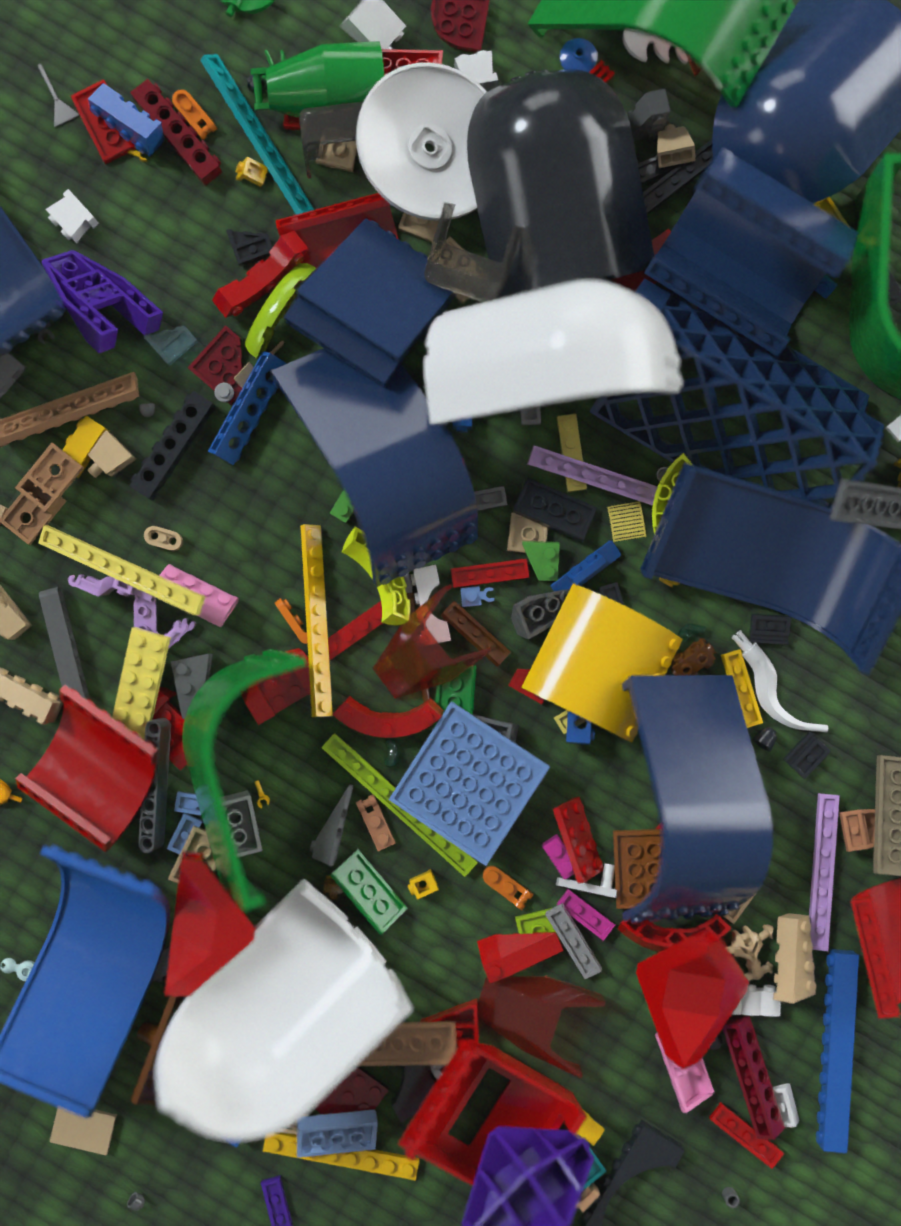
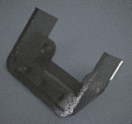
M364 102L306 108L301 111L299 123L308 179L312 178L311 160L321 157L323 144L356 141L357 121Z

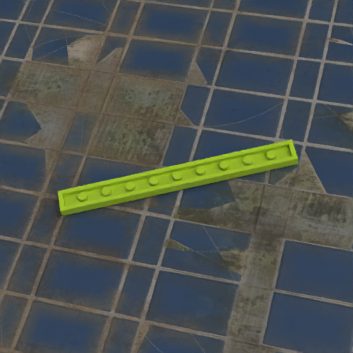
M336 733L321 747L464 877L478 863L472 856L391 802L389 798L396 787Z

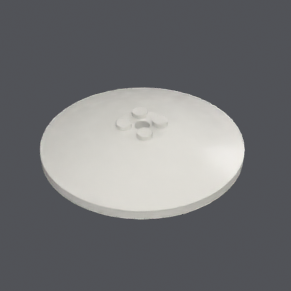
M437 63L409 64L390 72L378 81L362 105L356 128V144L360 163L375 190L400 211L426 220H450L462 217L476 210L477 204L467 158V134L475 106L487 91L467 74L455 68ZM425 144H432L434 147V151H427L425 148Z

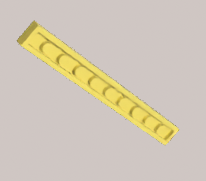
M49 525L43 526L39 544L193 615H200L205 596Z

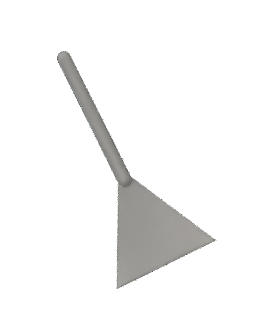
M39 64L38 67L55 100L54 127L80 116V114L58 99L42 65Z

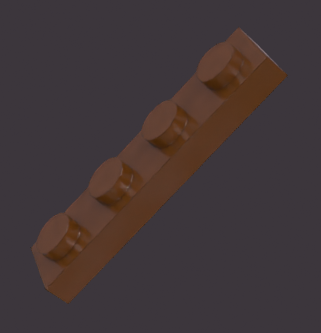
M453 601L440 615L496 667L511 653L457 602Z

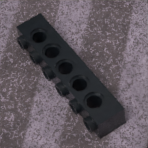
M195 391L192 394H188L184 399V405L181 410H177L174 414V420L171 425L166 426L161 440L153 445L151 455L143 460L139 473H135L131 478L130 487L154 501L216 406ZM193 409L197 410L196 416L190 418L189 412ZM186 425V431L179 434V427ZM175 441V447L169 450L168 443ZM164 457V464L157 465L158 458ZM153 472L154 479L152 481H147V475Z

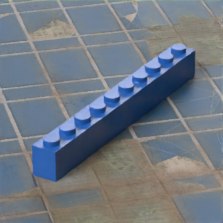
M830 949V954L827 955L826 959L829 970L825 977V983L828 987L827 994L824 996L826 1013L823 1014L825 1033L822 1034L824 1052L821 1053L823 1069L819 1075L820 1084L822 1085L821 1092L818 1094L820 1111L817 1112L819 1131L816 1132V1142L823 1151L847 1153L859 955L850 950Z

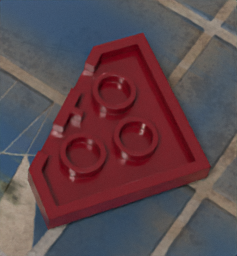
M225 325L190 364L188 369L214 392L218 384H230L234 389L233 398L227 402L230 406H233L242 390L241 386L233 378L243 369L241 339Z

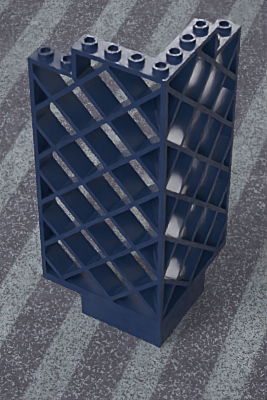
M644 278L635 293L647 299L661 313L672 333L676 354L679 356V359L695 357L700 377L682 380V387H680L679 392L670 394L675 411L674 414L653 416L648 397L669 394L659 391H624L600 394L590 410L592 414L672 463L684 453L692 465L707 469L700 464L698 453L720 450L725 468L712 469L711 471L737 479L761 475L764 487L774 489L771 474L796 471L799 489L783 490L781 492L817 502L830 508L834 506L841 479H843L840 465L862 463L860 468L850 478V481L862 482L867 471L870 473L877 463L875 460L879 455L878 450L882 445L880 441L884 436V433H882L884 424L870 417L865 412L869 406L867 402L870 395L788 345L784 347L777 357L666 287L663 290ZM737 383L742 403L718 406L714 386ZM703 388L708 408L686 412L680 392ZM637 399L643 418L628 420L621 416L617 402ZM780 409L785 429L760 432L756 413ZM746 414L750 434L727 437L722 418ZM712 420L716 438L694 442L689 423ZM679 425L684 443L668 445L660 440L657 428ZM824 436L828 454L802 458L798 439ZM788 441L792 459L768 462L763 444ZM753 445L758 463L734 466L730 448ZM831 467L834 479L833 485L809 487L805 470ZM834 497V499L830 503H827L824 500H822L823 498Z

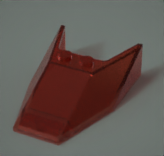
M451 585L443 587L410 614L409 621L399 627L372 668L395 699L452 681L497 647L493 644L491 647L457 658H450L428 630L426 621L443 595L453 588Z
M547 976L506 977L490 983L488 977H486L478 1000V1018L523 1052L582 1079L583 1074L580 1065L562 1059L550 1049V1045L563 1008L605 1006L606 1002L602 994Z

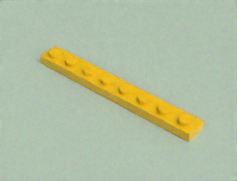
M279 1132L265 1136L263 1152L297 1158V1135ZM380 1150L298 1157L300 1159L415 1181L419 1165V1158H416L413 1162L406 1155Z

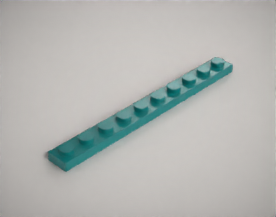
M218 54L203 55L200 61L293 208L294 213L297 215L314 210Z

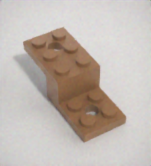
M51 443L15 487L21 494L0 518V522L28 545H31L42 532L43 526L48 525L65 504L66 500L61 496L84 467L54 443ZM55 465L60 466V473L58 475H53L51 472L52 467ZM26 513L31 515L29 523H24L22 520L23 515Z

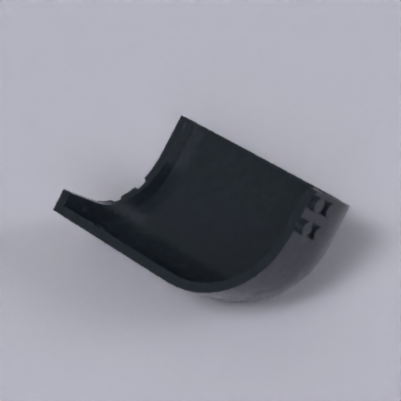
M542 70L537 73L536 71H530L525 73L523 77L511 78L510 82L486 92L476 104L470 119L467 134V158L497 299L579 280L605 281L646 270L654 258V251L633 135L627 113L611 87L596 75L582 70Z

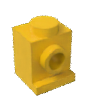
M431 869L411 878L408 885L411 895H415L417 899L439 890ZM420 881H425V882H426V886H425V887H421V886L419 885V882H420Z

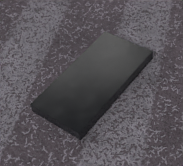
M527 477L513 513L583 543L597 507Z

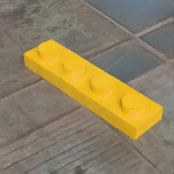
M741 649L722 654L721 658L726 675L733 676L747 728L763 723Z

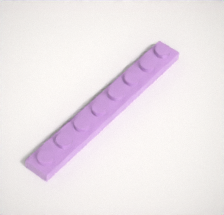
M534 445L527 462L529 465L653 505L657 486Z
M818 793L809 920L813 950L828 951L839 809V795Z

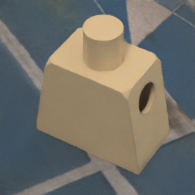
M669 124L663 131L658 132L657 153L659 168L695 161V145L686 127L676 128L675 125Z
M106 430L88 454L95 463L87 471L95 478L102 471L109 476H113L134 462L136 458Z

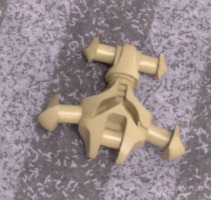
M746 925L743 926V934H739L737 930L732 931L731 946L727 948L735 957H741L746 960L745 965L749 972L744 975L748 981L752 979L759 980L768 972L770 974L773 973V965L769 961L761 966L760 960L757 959L758 953L763 946L762 941L768 937L773 939L774 928L771 925H763V931L759 934L752 932Z

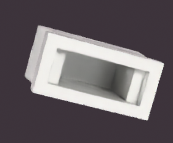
M482 50L476 54H462L455 58V69L473 78L486 91L497 87V73H493L492 51Z
M68 189L63 193L65 196L63 199L46 210L50 214L48 218L55 226L60 225L63 228L61 230L62 234L68 240L72 238L77 243L90 226L94 228L99 223Z

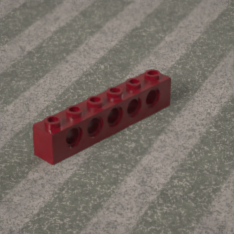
M147 78L130 92L134 101L142 110L150 115L149 118L152 121L157 119L162 122L164 137L204 186L223 173L220 168L221 162L216 155H210L208 152L210 150L203 140L199 141L196 138L198 136L192 126L187 127L184 123L186 120L179 111L176 113L173 110V103L168 97L164 99L161 95L162 90L156 83L152 84ZM153 101H158L157 104L151 105ZM165 115H170L168 119H163ZM182 129L179 134H174L176 130ZM188 144H194L193 147L186 148ZM200 158H206L204 162L198 163Z
M734 1015L728 1019L723 1027V1031L757 1139H775L785 1129L754 1027L750 1015Z

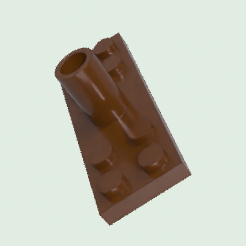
M170 996L159 1027L150 1022H145L138 1030V1040L151 1046L131 1100L135 1104L159 1105L160 1101L156 1082L158 1053L173 1017L187 996Z

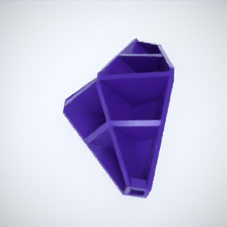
M498 1126L488 1135L461 1225L570 1226L594 1161V1157L589 1150V1143L585 1138H581L578 1134H574L569 1130Z

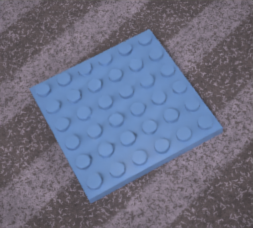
M450 702L389 800L486 866L550 766L454 702Z

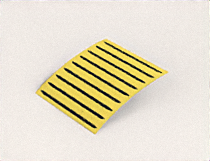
M640 501L607 507L613 542L646 536Z

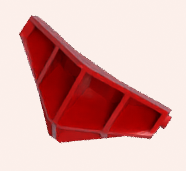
M182 851L165 995L172 997L192 995L248 947L255 937V927L222 886L203 853Z
M707 930L692 935L639 962L636 970L637 978L667 1058L683 1070L701 1061L746 994L749 984L748 979L724 942Z

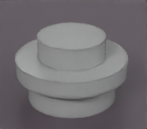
M220 383L215 388V397L221 402H228L234 396V389L228 383Z

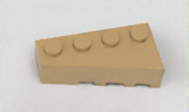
M0 585V635L4 639L15 640L32 625Z
M0 667V701L7 700L6 704L18 710L24 709L23 714L28 717L38 718L37 722L41 724L55 722L64 704L59 699L60 696L53 692L48 694L42 691L43 688L33 683L29 685L25 683L26 679L17 675L13 677L8 674L9 671Z
M789 913L778 917L776 943L780 944V948L775 958V962L779 964L778 974L774 975V982L777 983V993L773 992V1000L795 1003L816 994L812 956L813 945L810 932L811 924L808 915Z

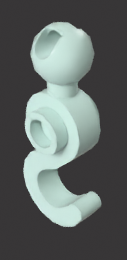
M6 958L1 962L0 968L2 972L8 974L13 971L17 972L18 978L26 981L35 962L27 960L21 964H16L14 959Z

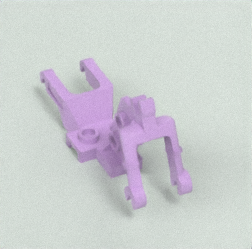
M80 574L76 582L74 581V575L68 578V583L71 586L96 596L109 595L115 589H118L117 592L125 596L129 594L135 595L134 627L159 634L157 631L156 597L111 576L99 580L92 576H87L85 579L84 575ZM188 618L183 619L182 623L180 620H177L174 623V627L167 634H164V636L171 637L169 648L179 641L187 631L193 630L196 622L193 621L189 625Z

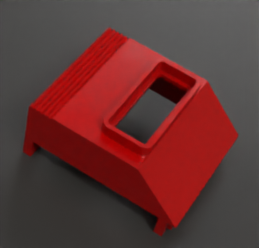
M462 1040L398 1145L405 1148L407 1158L413 1162L416 1159V1154L473 1186L488 1135L498 1126L559 1129L564 1121L569 1131L577 1134L587 1117L572 1091L492 1045ZM488 1068H491L510 1079L472 1142L467 1145L448 1134Z

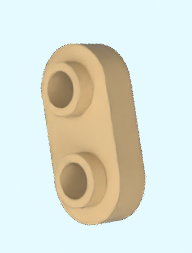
M150 526L144 532V539L150 545L171 551H176L182 547L183 538L177 532L157 526ZM154 533H157L158 538L154 540L152 536ZM173 538L176 539V544L174 545L171 544V539Z

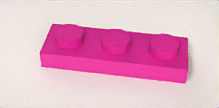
M567 889L557 902V905L563 903L568 913L603 941L615 926L613 922L570 889Z

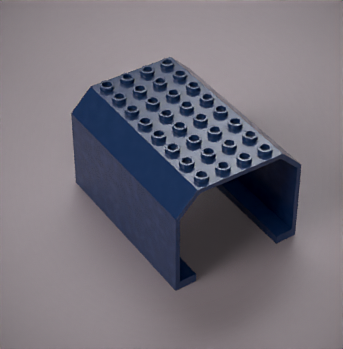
M722 147L695 189V194L644 273L778 357L790 340L787 334L794 319L828 272L837 277L849 261L858 232Z

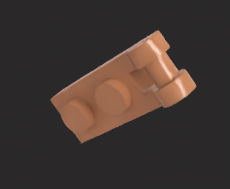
M372 794L364 801H357V807L377 850L380 851L396 844L376 797ZM372 805L374 810L368 813L366 808Z

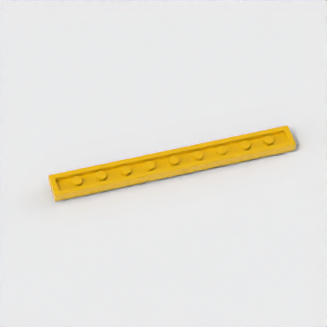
M304 524L301 525L312 717L333 716L321 525Z

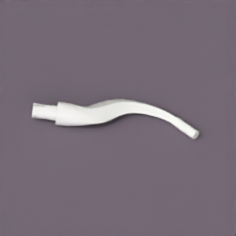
M741 630L736 633L737 635H733L732 639L743 650V657L753 669L756 695L761 707L767 714L791 728L827 733L828 725L799 721L780 706L776 693L777 674L770 659L758 644H752Z

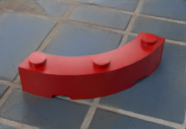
M295 231L280 236L279 240L269 251L271 256L266 261H259L247 271V277L240 282L236 279L219 288L212 299L213 303L225 318L231 315H239L244 308L257 301L267 292L271 293L284 276L305 259L304 255L309 248Z
M349 696L332 715L346 726L366 735L394 738L408 736L426 729L442 717L444 710L430 697L423 704L407 712L379 713L369 710L368 707Z
M718 914L707 922L691 929H666L654 925L655 923L647 919L633 924L632 921L623 920L618 927V930L633 942L656 952H661L705 930L720 939L731 930V927Z

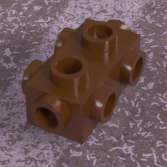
M700 638L698 642L692 643L688 649L674 656L671 671L674 675H697L698 671L703 667L707 669L714 664L716 659L714 653L716 651L710 643L706 644V640Z

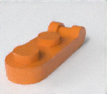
M178 90L173 94L172 102L175 108L183 115L189 125L193 127L201 140L207 138L206 135L211 131L217 130L213 121L187 91ZM204 121L206 125L201 129L199 125Z
M282 598L274 602L276 607L299 640L304 644H308L307 632L301 626L304 623L298 615H293L291 612L293 607L287 599L284 601Z
M490 865L483 871L484 882L520 910L524 909L526 901L534 895L497 866ZM517 891L522 893L519 899L514 896Z

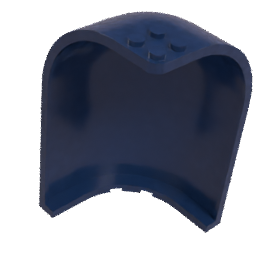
M800 0L795 5L738 106L730 107L721 94L713 127V161L723 147L812 204L838 193L857 180L901 130V11L887 0Z

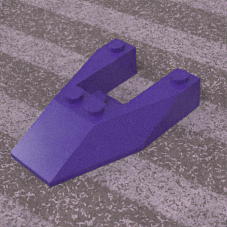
M74 250L42 260L43 267L84 339L98 353L115 348L118 329L97 311L106 306L112 305L145 336L160 330L163 312L126 278Z

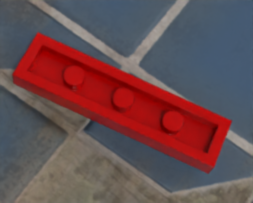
M527 559L451 569L453 588L529 578Z
M381 601L328 638L329 660H332L383 624L381 623Z
M722 1102L710 1115L709 1118L712 1122L771 1169L774 1168L784 1155L783 1151L768 1139H757L754 1128Z

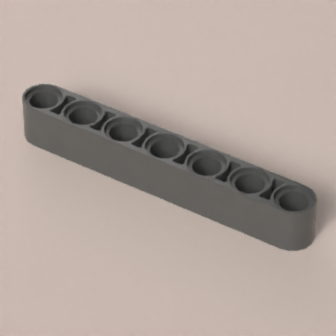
M59 586L40 591L39 599L61 686L66 685L70 689H75L81 697L90 700L63 592Z
M166 718L151 720L145 727V741L152 743L156 748L158 746L156 774L140 811L139 847L145 853L161 848L164 845L171 737V724Z

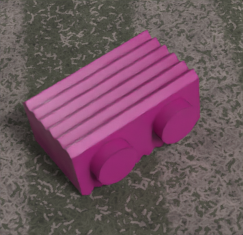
M556 834L543 842V849L562 878L567 879L573 875L574 871L566 847L559 836Z

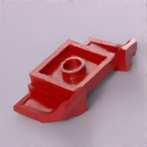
M300 648L285 652L304 657L305 666L263 678L240 691L246 706L258 725L306 695L311 694L309 659Z
M160 687L152 720L159 718L169 720L171 724L169 761L181 771L187 764L182 740L185 718L182 719L181 712L169 702L177 693L165 687Z

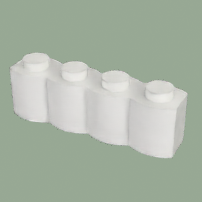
M748 984L746 994L732 1015L780 1016L781 1001L773 1000V992L777 993L776 987L764 985L763 988H756V985Z

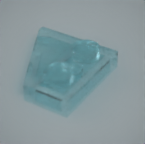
M185 325L176 327L173 330L168 329L158 334L144 336L169 366L198 342Z

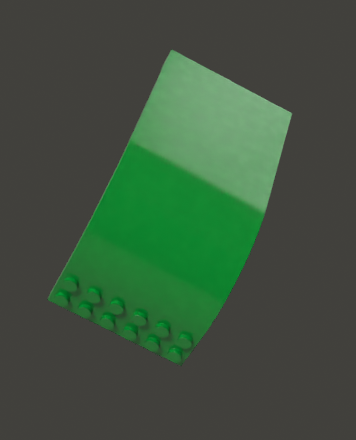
M541 0L527 24L537 37H543L547 29H627L655 36L675 46L692 58L709 75L730 107H737L795 8V4L792 0Z
M885 153L855 199L854 230L858 232V236L853 247L849 336L853 354L866 376L886 393L901 399V337L892 323L887 303L892 181L901 170V154Z
M274 649L262 651L263 655L255 656V654L245 656L243 661L231 664L211 676L192 699L183 725L184 755L221 884L244 911L264 904L262 895L242 873L214 774L211 754L212 740L221 714L240 691L263 678L306 665L304 657Z

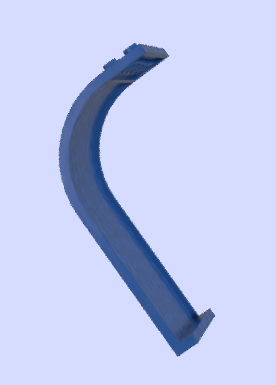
M54 845L52 848L44 846L40 854L53 861L60 870V899L49 934L0 1034V1082L81 1117L91 1118L155 976L168 935L170 906L168 899L160 893L161 889L153 883L144 880L142 884V881L130 874L125 873L124 876V874L119 873L114 868L109 866L105 868L96 861L90 859L87 861L80 855L72 852L69 854Z

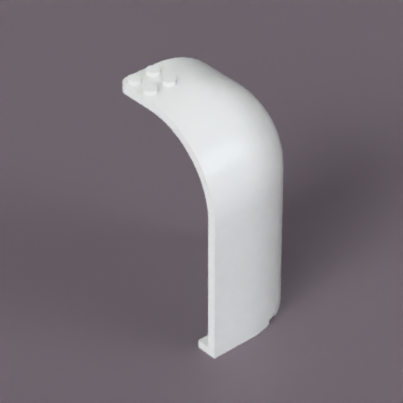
M579 280L444 312L442 316H438L433 322L426 341V347L429 350L428 357L424 358V372L430 424L442 425L447 424L449 421L581 396L624 391H659L671 394L679 392L680 387H682V378L678 373L680 359L676 354L672 333L661 313L639 294L602 281Z
M305 879L255 926L254 941L192 995L186 997L164 1035L156 1063L159 1106L164 1112L173 1114L180 1123H186L191 1128L207 1136L225 1140H249L276 1133L292 1125L308 1113L413 1010L395 973L391 969L389 971L384 966L386 960L357 926L353 928L346 921L348 917Z

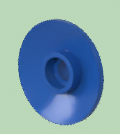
M582 38L569 40L564 44L560 52V63L564 70L576 69L590 72L597 62L595 47L591 42ZM576 52H580L582 55L578 56Z

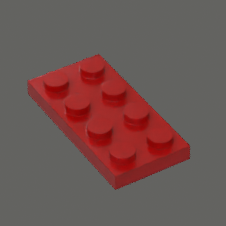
M575 797L555 807L553 811L577 883L580 884L602 872L603 864L590 830V824L584 812V806L581 803L580 797Z

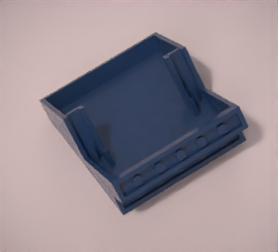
M365 218L297 290L298 298L285 315L286 324L385 388L417 340L420 338L422 343L425 341L433 322L438 316L443 315L460 290L462 281H460L456 274L445 271L441 264L428 260L424 253H418L413 250L409 243L398 240L392 232H386L381 229L377 222L369 221Z

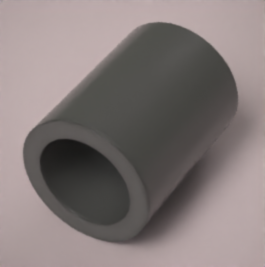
M732 1187L724 1188L722 1196L726 1204L730 1208L737 1207L740 1200Z

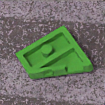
M522 541L523 548L538 580L557 581L560 543Z

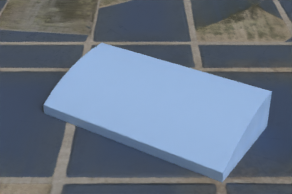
M366 1110L300 1118L297 1121V1158L374 1150L377 1134L376 1111Z

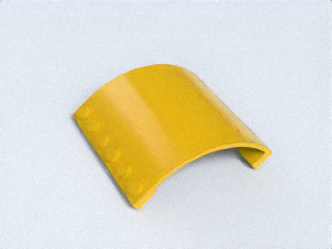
M572 584L521 688L563 707L632 743L639 727L630 691H623L622 683L630 676H665L683 639L655 621L616 601Z

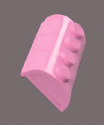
M171 564L167 565L159 575L205 596L200 615L196 616L219 627H222L238 604V597L210 585Z
M656 1032L655 1037L680 1104L679 1106L682 1112L687 1113L714 1093L703 1058L699 1063L683 1070L666 1057Z

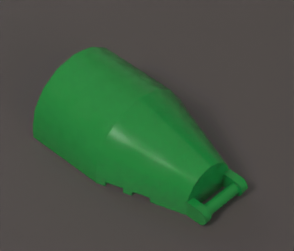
M380 41L321 44L269 67L250 69L251 76H253L255 93L254 110H272L328 127L357 125L359 113L367 95L375 84L384 77ZM266 75L269 100L267 103H263L261 76Z

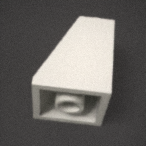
M362 0L340 27L357 42L380 41L381 49H391L390 44L394 40L397 42L404 35L402 30L406 25L383 0Z

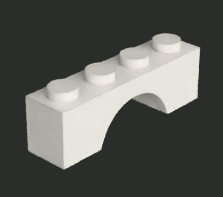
M436 565L414 569V574L410 575L412 585L417 586L418 593H414L416 604L421 606L418 616L420 623H424L425 630L422 631L423 641L428 642V645L451 641L447 621L436 618L428 606L431 592L440 585Z

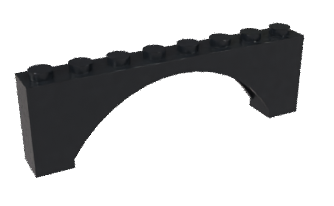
M404 1065L400 1087L396 1096L391 1099L392 1106L401 1122L418 1113L436 1084L437 1080H434L431 1075L430 1065Z
M641 1119L639 1124L633 1127L632 1136L629 1141L623 1144L620 1157L613 1161L610 1174L604 1177L599 1197L591 1204L589 1209L584 1211L579 1226H602L605 1211L611 1198L631 1177L656 1167L672 1166L675 1168L685 1152L682 1144Z

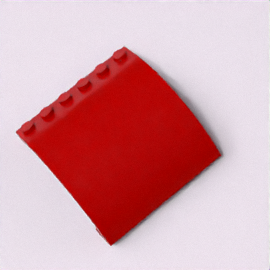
M379 193L275 220L280 236L292 231L298 234L309 248L304 255L305 259L301 263H308L317 269L365 218L369 221L377 222L381 229L386 232H392L398 239L390 203Z
M64 685L59 690L61 701L64 703V710L57 732L48 749L27 776L20 773L15 778L17 788L104 852H107L132 822L149 793L157 770V748L152 743H147L141 739L137 732L128 730L121 721L111 718L107 711L97 708L91 700L81 697L77 690L70 689Z
M901 878L870 887L858 893L851 900L879 1019L900 1017L898 1004L901 1003Z

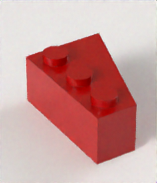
M477 998L420 1019V1022H455L457 1044H461L462 1040L479 1043Z

